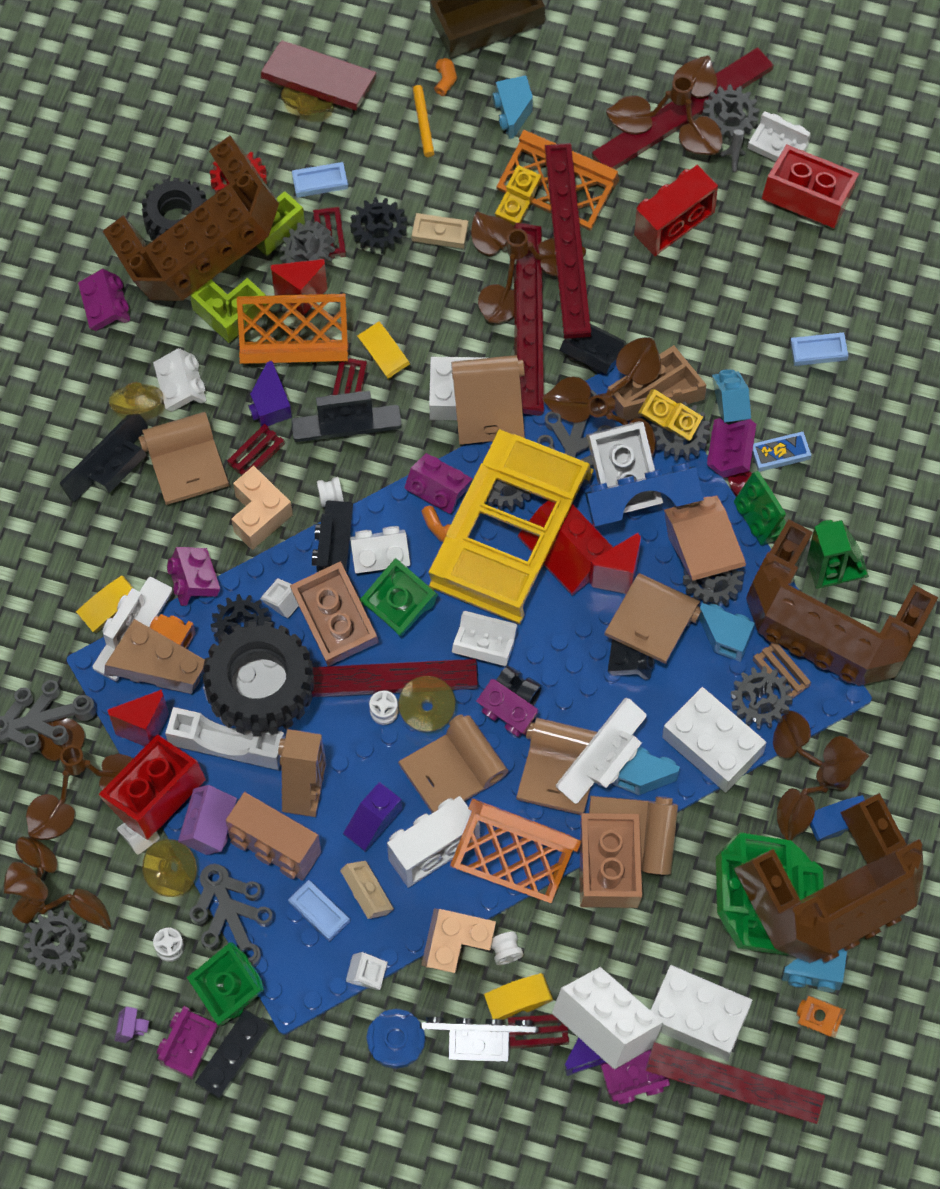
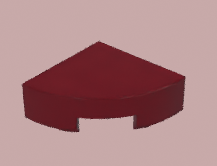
M750 471L728 476V485L736 497L752 473Z

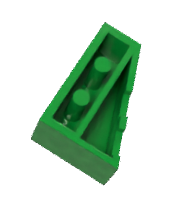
M825 520L814 526L807 562L816 589L869 577L860 547L842 520L834 522L833 520Z

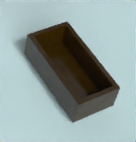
M430 0V18L451 58L545 24V5L542 0Z

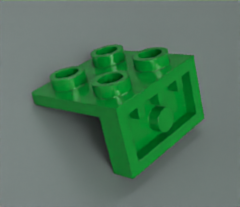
M755 471L751 474L733 502L738 512L742 514L749 525L752 534L756 536L762 546L777 540L786 524L784 520L786 513L760 472Z

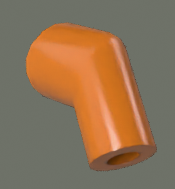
M448 58L439 59L436 63V69H439L438 72L441 73L442 79L435 86L434 90L441 96H445L457 80L454 63Z

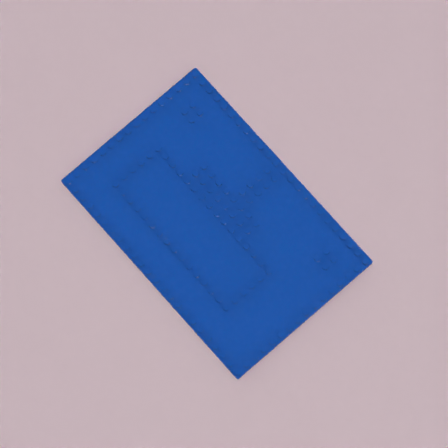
M615 366L609 373H599L586 380L591 390L599 395L607 393L609 386L626 375L620 373ZM545 402L544 412L541 416L523 414L524 436L526 439L537 443L541 435H549L553 439L555 450L565 453V449L554 431L545 426V415L552 411ZM590 414L581 439L586 437L587 434L598 431V428L602 425L614 428L622 426V424L612 419L609 420L606 416L594 417ZM639 417L647 421L650 425L651 423H653L645 417ZM556 418L548 419L550 423H556L558 421ZM561 418V422L570 436L574 422ZM493 441L465 444L439 458V460L474 479L479 465L483 463ZM543 441L541 445L548 447L550 443ZM655 445L652 457L655 470L661 469L662 474L671 472V466L688 463L689 467H696L703 498L717 495L724 506L746 566L741 567L739 570L744 572L743 580H741L743 582L742 590H737V598L729 597V604L727 606L722 601L718 603V606L722 607L725 612L733 615L742 614L754 622L746 597L765 556L771 551L768 544L761 546L756 536L752 534L749 525L742 514L738 512L733 502L736 496L723 477L707 465L708 455L704 449L699 448L698 456L690 453L689 460H685L683 455H679L678 460H674V454L670 453L669 456L665 457V449L656 450ZM590 448L576 454L575 458L581 460L590 456ZM595 469L589 481L583 480L572 503L591 524L585 492L591 491L590 486L598 484ZM407 475L353 504L350 537H354L357 531L371 530L372 534L383 533V528L399 526V530H405L410 559V566L407 567L429 585L431 582L429 570L443 542L439 541L427 527L421 513L422 509L426 506H433L442 526L451 525L467 491L457 500L454 511L449 514L405 489ZM531 493L530 500L523 498V507L514 504L513 511H509L508 506H504L502 511L529 521L538 508L548 500ZM661 493L663 501L661 504L623 513V518L620 521L594 526L613 547L638 533L641 536L635 578L641 573L686 594L687 585L683 584V576H685L684 565L668 538L664 513L665 509L672 508L674 505L665 495ZM494 504V505L492 506L493 508L498 509V505H497V504ZM479 514L468 538L527 562L532 554L518 538V534L522 529L485 514ZM316 524L217 576L220 586L217 596H191L186 606H181L179 599L176 598L164 605L158 617L160 614L167 617L172 615L181 619L185 623L184 625L188 621L192 622L196 634L187 650L203 659L209 658L208 651L212 644L219 645V642L214 640L213 635L215 632L211 630V624L215 623L212 620V613L219 614L218 604L226 606L227 597L232 602L236 601L237 594H240L242 600H246L248 595H251L253 603H255L278 578L294 584L317 573L316 566H312L313 549H318L319 541L315 540ZM350 542L346 573L360 600L385 569L355 573ZM542 565L523 605L525 615L521 624H517L514 646L507 665L520 671L523 674V679L530 677L543 685L542 692L534 705L538 709V713L532 722L535 723L536 718H541L598 732L621 702L628 698L646 713V718L632 734L641 742L639 747L646 749L650 755L655 757H667L673 760L677 766H680L677 781L641 795L615 786L613 783L605 788L594 782L590 788L584 813H589L590 796L655 801L656 797L673 798V803L678 805V813L721 789L662 738L664 725L701 687L706 689L737 716L739 709H733L731 704L735 701L731 698V691L737 690L734 687V681L742 682L741 673L744 672L750 676L751 668L753 667L757 673L761 672V669L753 661V656L757 653L760 654L772 642H769L763 635L758 633L757 627L754 624L753 634L743 658L739 662L714 652L700 620H698L696 624L692 622L690 626H686L666 664L654 659L655 665L650 679H643L638 674L613 676L607 672L612 638L604 634L626 594L595 588L588 583L574 595H571L551 572ZM792 581L791 586L799 590L795 583ZM434 590L438 596L433 607L423 612L405 633L399 636L388 624L361 602L379 643L330 666L475 659L452 653L453 643L460 627L463 611L511 623L515 622ZM694 593L686 594V595H688V596H690V597L693 598ZM699 599V601H700V606H701V604L703 603V600H702V599ZM262 601V609H269L270 615L268 617L272 619L274 628L278 629L281 625L288 628L290 636L296 634L301 639L302 646H306L310 654L312 667H326L327 664L299 606L290 617L286 618ZM244 622L239 623L241 627H244ZM104 637L67 657L69 667L85 695L92 698L96 706V714L119 754L134 758L145 746L116 735L107 710L159 690L163 692L169 713L159 734L165 740H167L166 730L173 707L201 713L207 719L225 726L220 718L215 716L211 705L206 700L203 677L192 694L157 687L155 684L142 681L134 682L124 677H119L117 681H113L93 669L94 663L106 646ZM780 645L811 681V685L794 697L792 704L787 705L790 711H795L805 717L810 725L811 737L871 703L872 697L864 685L858 686L854 683L845 682L832 671L821 669L813 661L803 656H796L788 648ZM773 652L772 654L777 658V660L783 665V667L789 672V674L795 679V681L799 685H801V683L796 679V677L790 672V670ZM767 658L763 659L772 670L776 669ZM476 659L477 689L392 693L397 699L398 715L392 723L387 725L376 723L370 715L369 702L374 694L312 697L310 706L304 707L305 714L301 719L294 717L292 719L293 726L288 729L322 734L326 767L316 817L282 812V765H280L279 770L177 747L197 760L206 779L199 787L210 785L237 798L235 805L243 793L246 792L319 836L321 854L302 881L297 877L294 879L288 878L280 872V867L273 863H270V865L264 864L255 857L256 853L247 848L243 851L231 843L232 839H230L228 831L227 842L221 852L205 855L179 843L178 840L191 796L161 826L200 895L204 889L200 883V874L206 866L211 864L223 866L230 878L244 883L254 881L260 885L261 896L255 901L246 899L244 894L228 889L226 891L232 900L255 908L268 907L272 912L273 920L268 926H260L255 920L238 915V918L249 942L255 944L260 950L261 961L254 968L261 977L264 990L258 996L280 1034L286 1035L368 989L367 987L346 982L351 959L354 954L364 952L386 961L387 966L383 979L421 959L424 955L434 908L489 920L530 897V895L450 866L452 860L408 888L389 861L387 842L390 841L389 838L401 829L406 831L414 826L413 823L420 816L432 814L399 766L398 761L446 735L450 727L449 722L454 717L461 714L463 716H471L508 769V773L500 781L464 801L468 808L473 798L569 834L580 840L581 815L516 800L531 739H527L523 733H520L518 737L504 728L507 722L499 717L494 721L481 712L484 707L476 702L490 680H497L506 666ZM775 687L773 694L777 695L778 699H781V694ZM766 693L762 697L757 696V702L762 698L767 699ZM743 696V703L749 708L750 701ZM746 717L741 718L740 720L746 724ZM775 719L772 720L771 728L767 726L766 722L762 723L760 729H757L756 722L754 721L748 726L766 741L764 754L745 774L779 756L773 747V735L778 721ZM284 726L277 728L278 731L284 732L286 738L287 729ZM381 782L401 798L402 811L369 849L364 852L345 837L343 832L363 799ZM478 820L481 838L489 834L486 823ZM508 831L496 836L501 849L514 843ZM492 839L479 845L483 858L496 852ZM532 840L521 845L525 858L538 852L535 842ZM580 846L577 852L572 851L562 878L580 868ZM474 848L465 852L461 864L468 866L478 861ZM516 848L503 855L508 867L520 861ZM554 850L546 854L550 867L558 863L562 854L561 851ZM499 858L486 863L488 872L491 875L503 870ZM541 858L528 863L532 876L545 870ZM360 861L367 862L393 907L389 914L371 919L366 917L340 871L346 864ZM523 866L510 873L513 882L516 884L527 879ZM212 874L210 875L209 880L215 882L219 879L220 876L218 874ZM547 876L535 881L538 892L549 886L550 882ZM308 880L350 919V922L330 942L288 902V899ZM251 887L247 890V893L255 895L258 890L255 887ZM215 894L208 907L213 917L219 905ZM263 912L258 918L265 921L269 918V914ZM225 920L221 932L228 943L233 942L238 947L229 924ZM252 950L244 952L247 958H251L254 955Z

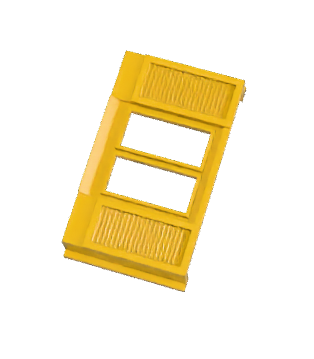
M499 429L429 570L431 579L429 586L441 593L521 624L525 615L523 605L583 480L589 481L594 469H591L590 464ZM496 480L555 502L556 504L545 527L543 528L486 505L485 502ZM479 514H485L540 536L528 562L468 538Z

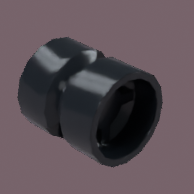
M509 665L503 669L496 680L533 706L536 704L543 689L542 684L530 677L523 679V674Z

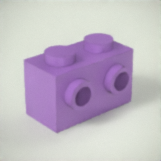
M210 785L193 789L178 842L205 855L221 852L227 842L228 828L225 820L233 810L237 798Z

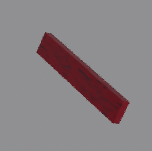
M476 659L313 667L314 691L311 693L312 697L375 694L379 691L404 693L477 689Z
M653 1042L645 1071L814 1124L818 1122L825 1095L656 1042Z

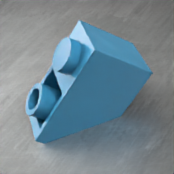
M526 75L496 82V92L492 93L495 108H500L501 115H499L500 127L502 130L507 131L509 139L516 136L533 110V96Z
M726 369L720 371L719 374L712 375L719 414L724 423L751 419L749 388L739 371Z
M702 603L699 620L714 652L741 662L753 634L755 623L742 614L733 615L725 612L722 607L716 604L707 605Z
M638 747L636 755L622 767L613 785L641 795L677 781L680 766H677L673 760L667 757H655L650 755L646 749Z
M842 948L837 951L838 957L826 963H823L822 959L809 963L797 958L785 967L782 981H788V984L793 987L817 986V989L823 992L840 990L844 978L847 951H844Z

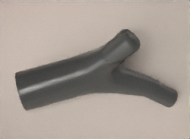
M740 129L734 130L731 145L727 150L720 153L722 157L729 154L732 156V172H737L739 154L745 155V151L742 149L744 131Z

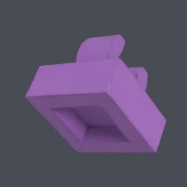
M126 1006L119 1012L115 1041L127 1043L133 1038V1035L143 1036L144 1033H147L149 1021L136 1019L137 1008Z

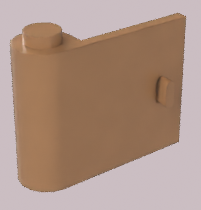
M517 355L451 362L459 444L493 441L499 429L525 438L520 377L524 376L523 360H518Z
M205 412L142 430L143 436L139 437L141 448L144 452H149L166 505L229 486Z
M639 573L604 635L666 664L686 626H690L692 622L695 624L698 622L701 613L700 601Z
M461 714L454 717L449 722L450 727L446 735L398 761L399 766L432 813L437 811L438 806L449 798L454 800L461 796L463 801H466L494 785L508 773V769L469 715L463 716Z
M536 718L535 723H530L531 726L526 734V738L531 739L530 749L516 800L581 815L585 811L590 788L578 803H573L556 788V784L597 734V731Z
M590 796L589 813L639 814L641 870L653 874H671L678 805L673 803V798L656 797L655 801Z

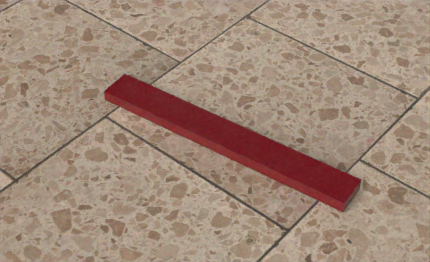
M757 47L716 73L717 86L714 93L717 94L719 86L724 91L727 90L728 85H732L735 91L739 86L743 89L772 71L774 65ZM691 95L693 120L702 115V111L705 109L703 108L704 101L709 100V96L696 98ZM673 101L668 103L655 116L651 117L652 127L650 130L642 134L623 132L594 150L592 158L610 168L618 169L681 129L682 126L688 124L686 106H678Z
M571 143L545 145L564 339L591 337Z
M516 222L513 229L525 231L528 235V243L532 242L533 248L539 254L538 247L542 242L541 226ZM528 251L525 257L518 260L515 259L514 355H517L518 360H523L524 376L520 377L523 414L541 416L544 412L541 260L535 259L532 253Z

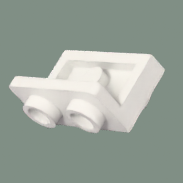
M764 111L760 124L748 143V149L777 161L786 144L806 151L809 146L811 133L800 125H793L783 120L779 115Z
M178 348L153 362L166 410L173 412L192 400L201 404L206 401L205 385L200 379L198 371L199 363L193 354Z
M399 526L383 528V533L372 534L371 530L357 531L354 537H350L355 573L386 569L395 558L405 566H410L405 530H399Z
M463 611L460 627L453 643L452 653L506 666L514 646L517 624Z

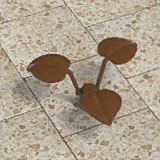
M709 55L696 58L681 66L674 74L671 91H666L664 98L653 111H650L651 106L649 102L640 96L624 97L606 109L608 118L618 129L629 134H642L651 129V117L659 112L668 99H671L678 106H686L689 124L682 126L679 131V141L684 149L694 154L714 155L719 153L722 146V134L717 123L707 116H701L694 121L691 112V95L696 98L707 97L711 91H715L717 86V77Z
M477 211L471 227L474 247L480 253L488 256L495 255L500 249L503 251L507 250L510 256L506 287L504 288L499 284L489 285L480 292L478 297V307L484 319L489 323H504L514 318V290H510L515 259H522L530 251L535 259L541 260V269L545 273L557 276L554 238L541 242L538 247V254L533 248V243H528V235L525 231L513 229L514 226L509 221L500 217L485 215ZM582 246V252L584 257L586 255V248Z
M650 337L638 338L621 349L617 356L616 367L620 373L627 375V377L613 389L607 391V393L591 397V388L588 383L582 378L573 376L565 378L556 384L552 390L543 396V401L554 413L560 414L561 418L569 422H582L588 419L591 414L594 417L606 416L607 419H612L622 425L628 424L625 419L612 413L616 405L612 396L629 383L631 379L637 384L644 385L653 382L657 378L661 370V359L655 341ZM635 418L630 423L638 421L644 423L651 456L653 457L656 445L653 428L644 419Z
M789 711L788 714H784L782 722H778L773 735V747L780 757L792 758L798 751L800 755L820 766L816 773L820 786L805 788L802 792L798 789L790 788L781 797L777 807V822L785 839L791 841L802 833L814 818L815 804L813 799L807 795L820 791L826 793L828 788L844 791L850 784V776L869 757L851 739L844 736H837L827 744L823 753L825 762L810 755L802 748L810 740V725L805 717L795 711Z
M66 717L47 722V724L53 727L61 725L66 728L69 739L65 744L56 745L52 739L40 733L38 734L41 741L39 749L41 754L49 761L61 760L64 771L62 772L63 783L60 800L54 795L44 794L36 797L27 809L28 835L33 839H52L64 834L72 826L75 811L70 805L64 804L70 775H79L85 768H88L96 776L101 777L99 786L102 791L133 759L123 754L107 756L102 761V771H99L89 760L84 759L81 750L85 740L83 728L76 721ZM63 733L57 734L56 737L62 736Z
M22 836L16 841V852L26 864L13 862L8 867L4 878V893L22 896L12 908L13 915L19 921L29 924L39 912L44 915L51 908L65 901H70V908L78 916L108 931L110 930L111 923L104 904L89 891L76 889L73 895L66 894L44 905L45 899L48 897V889L40 878L44 870L49 873H54L57 870L58 862L56 856L50 848L36 839ZM29 866L37 868V874Z

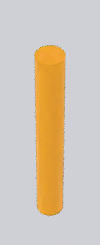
M416 85L412 90L425 157L434 156V148L423 87Z

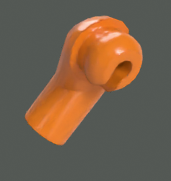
M424 507L421 513L427 527L439 541L444 542L450 524L442 526L434 507Z

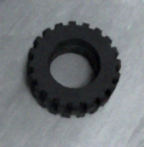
M256 621L248 622V627L241 628L239 624L232 627L233 633L230 635L224 632L218 637L219 645L212 644L208 651L209 658H205L203 665L205 672L203 674V683L206 696L215 716L221 717L222 723L228 728L234 725L236 732L244 735L247 730L252 731L253 736H262L263 731H269L270 735L278 733L277 728L284 726L285 729L293 726L292 719L294 717L301 719L305 714L304 707L310 706L312 701L311 692L314 691L312 661H310V654L306 646H302L301 639L296 634L290 636L288 628L281 625L276 629L273 622L267 621L264 622V626H257ZM253 660H270L285 670L286 680L284 684L274 694L264 698L243 696L232 686V678L235 672L242 665Z

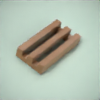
M771 643L760 654L757 653L753 656V661L761 670L763 666H766L767 673L771 674L773 671L763 660L767 658L781 676L786 677L787 682L794 689L789 694L792 698L811 685V681L778 643ZM773 652H774V653L778 656V658L784 663V665L790 670V672L796 677V679L801 683V685H799V684L795 681V679L789 674V672H788V671L783 667V665L777 660V658L772 654Z

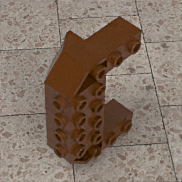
M231 135L209 150L229 181V184L148 245L145 243L141 234L124 215L103 230L104 235L132 281L150 300L183 301L266 239L270 234L279 201Z
M788 519L771 551L765 556L746 597L758 633L763 635L769 642L778 643L788 648L794 655L803 656L813 661L817 667L832 671L848 683L860 686L896 677L938 597L913 584L896 617L889 616L881 632L875 631L791 586L798 570L796 565L806 550L813 532Z
M880 793L840 812L867 864L802 900L799 899L774 849L734 868L775 949L809 963L819 959L826 963L839 956L837 951L842 948L844 951H847L859 945L860 938L865 937V939L877 935L882 932L881 926L886 925V927H890L902 920L901 915L917 907L924 870L922 842L918 839L906 844Z

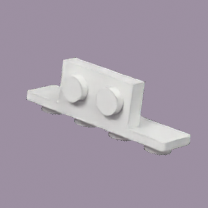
M149 577L140 592L132 588L128 595H124L120 599L117 613L113 619L109 618L103 627L106 646L93 665L94 671L104 675L106 662L134 619L150 627L154 617L159 615L173 593L172 587ZM104 675L113 681H117L119 679V676L113 675L112 677Z
M625 698L558 781L556 788L573 803H578L594 782L607 788L609 784L618 778L619 771L626 762L632 760L636 755L641 742L632 734L646 718V713L630 699Z

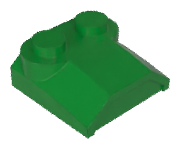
M395 558L360 598V601L388 624L399 636H402L423 612L433 607L438 594L407 566Z
M229 942L187 977L217 1025H224L230 1019L240 1016L244 1007L264 990L261 977L245 953L233 942Z

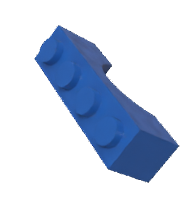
M688 463L671 466V472L662 474L661 469L644 473L645 478L634 480V476L617 479V485L607 487L605 482L590 486L591 491L585 492L592 525L599 526L622 520L627 503L635 495L644 491L660 492L676 507L704 500L696 467H689Z

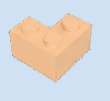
M254 466L233 483L236 498L246 507L231 519L234 533L252 550L293 515L291 501Z
M434 908L421 966L455 973L461 945L490 950L496 921Z

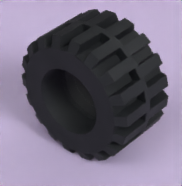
M167 178L162 180L163 184L161 185L158 183L154 184L153 191L148 190L146 192V199L142 201V215L146 232L152 241L181 220L164 218L163 216L168 211L185 209L191 213L207 201L206 195L203 190L200 191L199 185L196 183L191 185L188 179L180 181L179 178H173V181H168Z

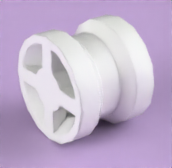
M334 477L328 482L323 480L317 481L322 508L325 507L328 500L343 501L338 477Z
M376 692L369 702L370 715L378 724H390L398 715L397 699L391 692Z
M163 928L155 934L153 945L161 960L173 962L182 956L184 943L176 929Z
M506 932L492 938L490 948L496 953L494 959L497 965L514 962L523 956L522 949L516 943L518 940L516 932Z

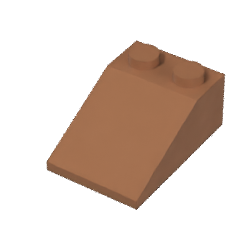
M717 495L704 497L702 501L678 507L674 506L664 510L668 538L692 581L746 566L726 510Z
M582 813L579 872L580 907L638 908L642 898L639 814Z

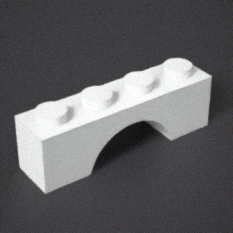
M173 707L166 730L167 741L176 747L279 770L280 756L278 755L280 739H285L284 732L278 731L277 734L270 735L269 731H263L262 736H253L252 731L247 730L244 735L236 732L235 728H228L207 719L201 713Z

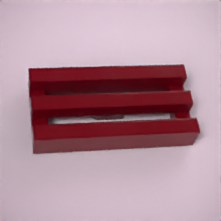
M332 207L313 210L315 222L320 223L319 216L324 215L326 228L331 231L330 236H332L330 214H335L339 248H335L334 252L329 253V257L335 259V256L338 255L341 258L346 257L340 208Z
M348 358V361H340L332 395L340 394L346 364L350 365L344 394L351 393L356 366H360L355 392H362L367 361Z
M264 424L227 460V463L241 476L252 466L259 470L285 444V441L282 437H278L273 430H269V427ZM266 435V437L246 457H244ZM273 441L274 443L245 471L243 468Z
M553 1014L508 1018V1025L515 1026V1020H533V1025L561 1023L560 1026L539 1027V1033L509 1032L510 1049L569 1045L568 1027ZM562 1033V1037L515 1040V1036Z

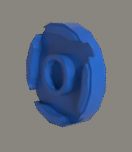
M400 1009L387 1010L379 1014L369 1025L366 1037L369 1052L374 1060L384 1067L394 1069L407 1067L417 1061L425 1045L424 1029H420L421 1022L410 1012Z

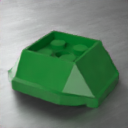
M740 832L716 856L717 914L722 920L723 929L732 937L739 949L790 955L774 948L734 868L774 849L800 900L824 888L823 868L815 861H811L791 840Z

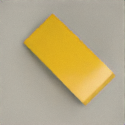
M517 165L506 186L507 191L495 212V217L507 220L512 225H515L516 222L522 223L542 176Z
M380 321L357 335L362 345L372 356L376 365L387 379L410 365L401 349Z
M655 389L650 390L638 414L688 441L693 437L703 416L682 403H676Z
M120 576L89 599L76 613L92 632L97 633L104 627L109 618L115 616L120 599L124 595H128L133 587L124 576Z
M542 973L513 981L484 994L493 1019L504 1020L521 1011L528 1013L553 1001Z

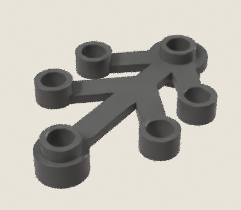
M591 390V397L597 395ZM550 411L545 415V426L554 431L565 449L564 454L575 458L576 454L589 448L587 436L581 439L587 419L578 423L574 422L571 435L569 436L561 422L560 414ZM556 418L558 421L556 423H550L548 419ZM602 425L598 428V431L596 432L607 430L612 427L608 425ZM541 435L538 438V444L547 441L550 443L548 447L555 450L551 436ZM591 453L590 456L581 459L589 463L590 467H594Z
M48 680L42 685L43 694L26 716L17 718L24 707L29 706L33 702L31 691L25 687L20 688L14 694L16 701L4 716H0V728L3 727L0 729V743H6L11 740L23 746L27 752L34 753L38 751L41 747L38 735L35 733L25 735L18 731L29 728L52 739L54 744L63 745L69 739L66 728L61 725L53 727L47 724V722L75 715L78 720L87 721L96 714V706L91 697L80 695L74 699L72 704L44 711L61 692L56 681ZM50 688H55L53 691L47 692ZM28 695L25 699H20L22 696ZM63 733L62 736L56 737L57 734ZM35 741L34 744L28 745L29 742Z
M219 864L208 865L200 874V883L204 889L197 905L193 906L190 910L192 922L200 925L205 923L208 918L207 909L214 894L219 902L209 930L205 931L201 936L202 945L207 950L217 948L219 945L218 937L225 920H227L239 949L243 953L246 950L254 952V955L248 959L253 967H256L261 961L260 950L255 944L249 942L238 915L255 920L260 926H268L273 920L272 912L268 907L255 908L232 900L226 889L244 894L246 899L255 901L261 896L260 885L254 881L244 883L230 878L227 870ZM212 874L220 876L215 882L210 881L209 877ZM255 887L258 891L255 895H249L247 890ZM196 911L204 912V916L200 919L193 917ZM263 912L269 914V918L265 921L258 918ZM208 936L215 937V942L213 944H206L205 939Z

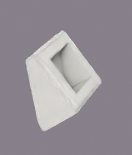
M278 578L260 599L279 614L288 618L298 607V604L290 588L292 584Z
M125 823L117 828L118 832L136 854L142 853L160 839L158 833L155 832L146 840Z
M364 952L354 954L351 959L346 982L380 990L387 962Z

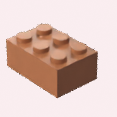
M341 561L290 585L291 591L327 666L379 643L377 635Z
M246 792L243 793L225 820L230 839H232L231 843L243 851L246 848L256 853L255 857L267 865H270V863L280 867V872L290 879L297 877L303 881L321 854L318 834Z

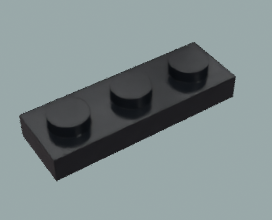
M245 1009L197 1078L195 1084L221 1101L270 1029V1025Z

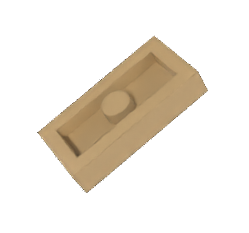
M416 213L412 241L464 249L468 221Z
M366 861L346 864L340 870L368 919L385 916L393 910L391 903Z

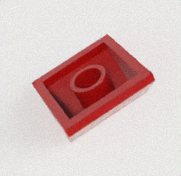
M324 259L271 265L275 296L324 294L328 289ZM301 303L296 310L305 315L312 305Z
M638 533L591 560L589 583L592 587L627 594L634 582L639 560L641 536Z
M162 690L107 710L115 734L143 746H146L157 734H160L169 716Z

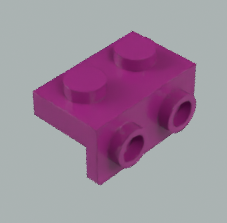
M102 268L78 282L90 329L97 331L115 320L123 323L130 321L128 314L129 306L124 298L122 291L123 283L118 275Z
M720 418L714 419L707 465L723 478L749 471L756 423L751 419L728 425Z
M425 453L411 467L405 489L451 514L455 509L457 500L469 489L473 478L445 464L438 458Z
M175 548L172 557L168 559L167 572L172 577L174 594L178 596L180 605L186 606L191 596H217L220 586L207 548Z
M495 679L490 680L476 701L484 707L481 711L494 721L499 717L507 722L504 728L517 737L520 733L527 734V730L531 726L530 723L538 713L536 707Z
M184 1006L181 1013L176 1012L170 1023L172 1031L168 1039L163 1038L160 1042L157 1055H159L158 1060L161 1066L193 1080L218 1029V1025L192 1013L190 1008Z
M651 1049L616 1069L612 1068L607 1062L600 1064L608 1096L613 1102L618 1101V1104L629 1103L636 1099L635 1095L645 1092L647 1096L659 1094L664 1091L663 1087L670 1085L667 1077L645 1071Z

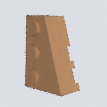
M673 345L659 354L661 370L653 382L641 385L631 379L629 383L613 394L612 397L616 404L614 412L618 417L626 421L643 417L638 412L651 389L657 390L676 403L683 404V402L690 404L705 400L707 385ZM627 375L618 380L617 382H615L614 384H612L611 386H609L607 391L613 389L616 385L623 381L627 377Z
M134 619L106 662L104 675L131 679L130 681H142L155 684L157 687L192 694L205 673L203 668L205 659Z
M287 729L286 738L280 739L278 747L280 765H282V812L316 817L326 767L322 734Z

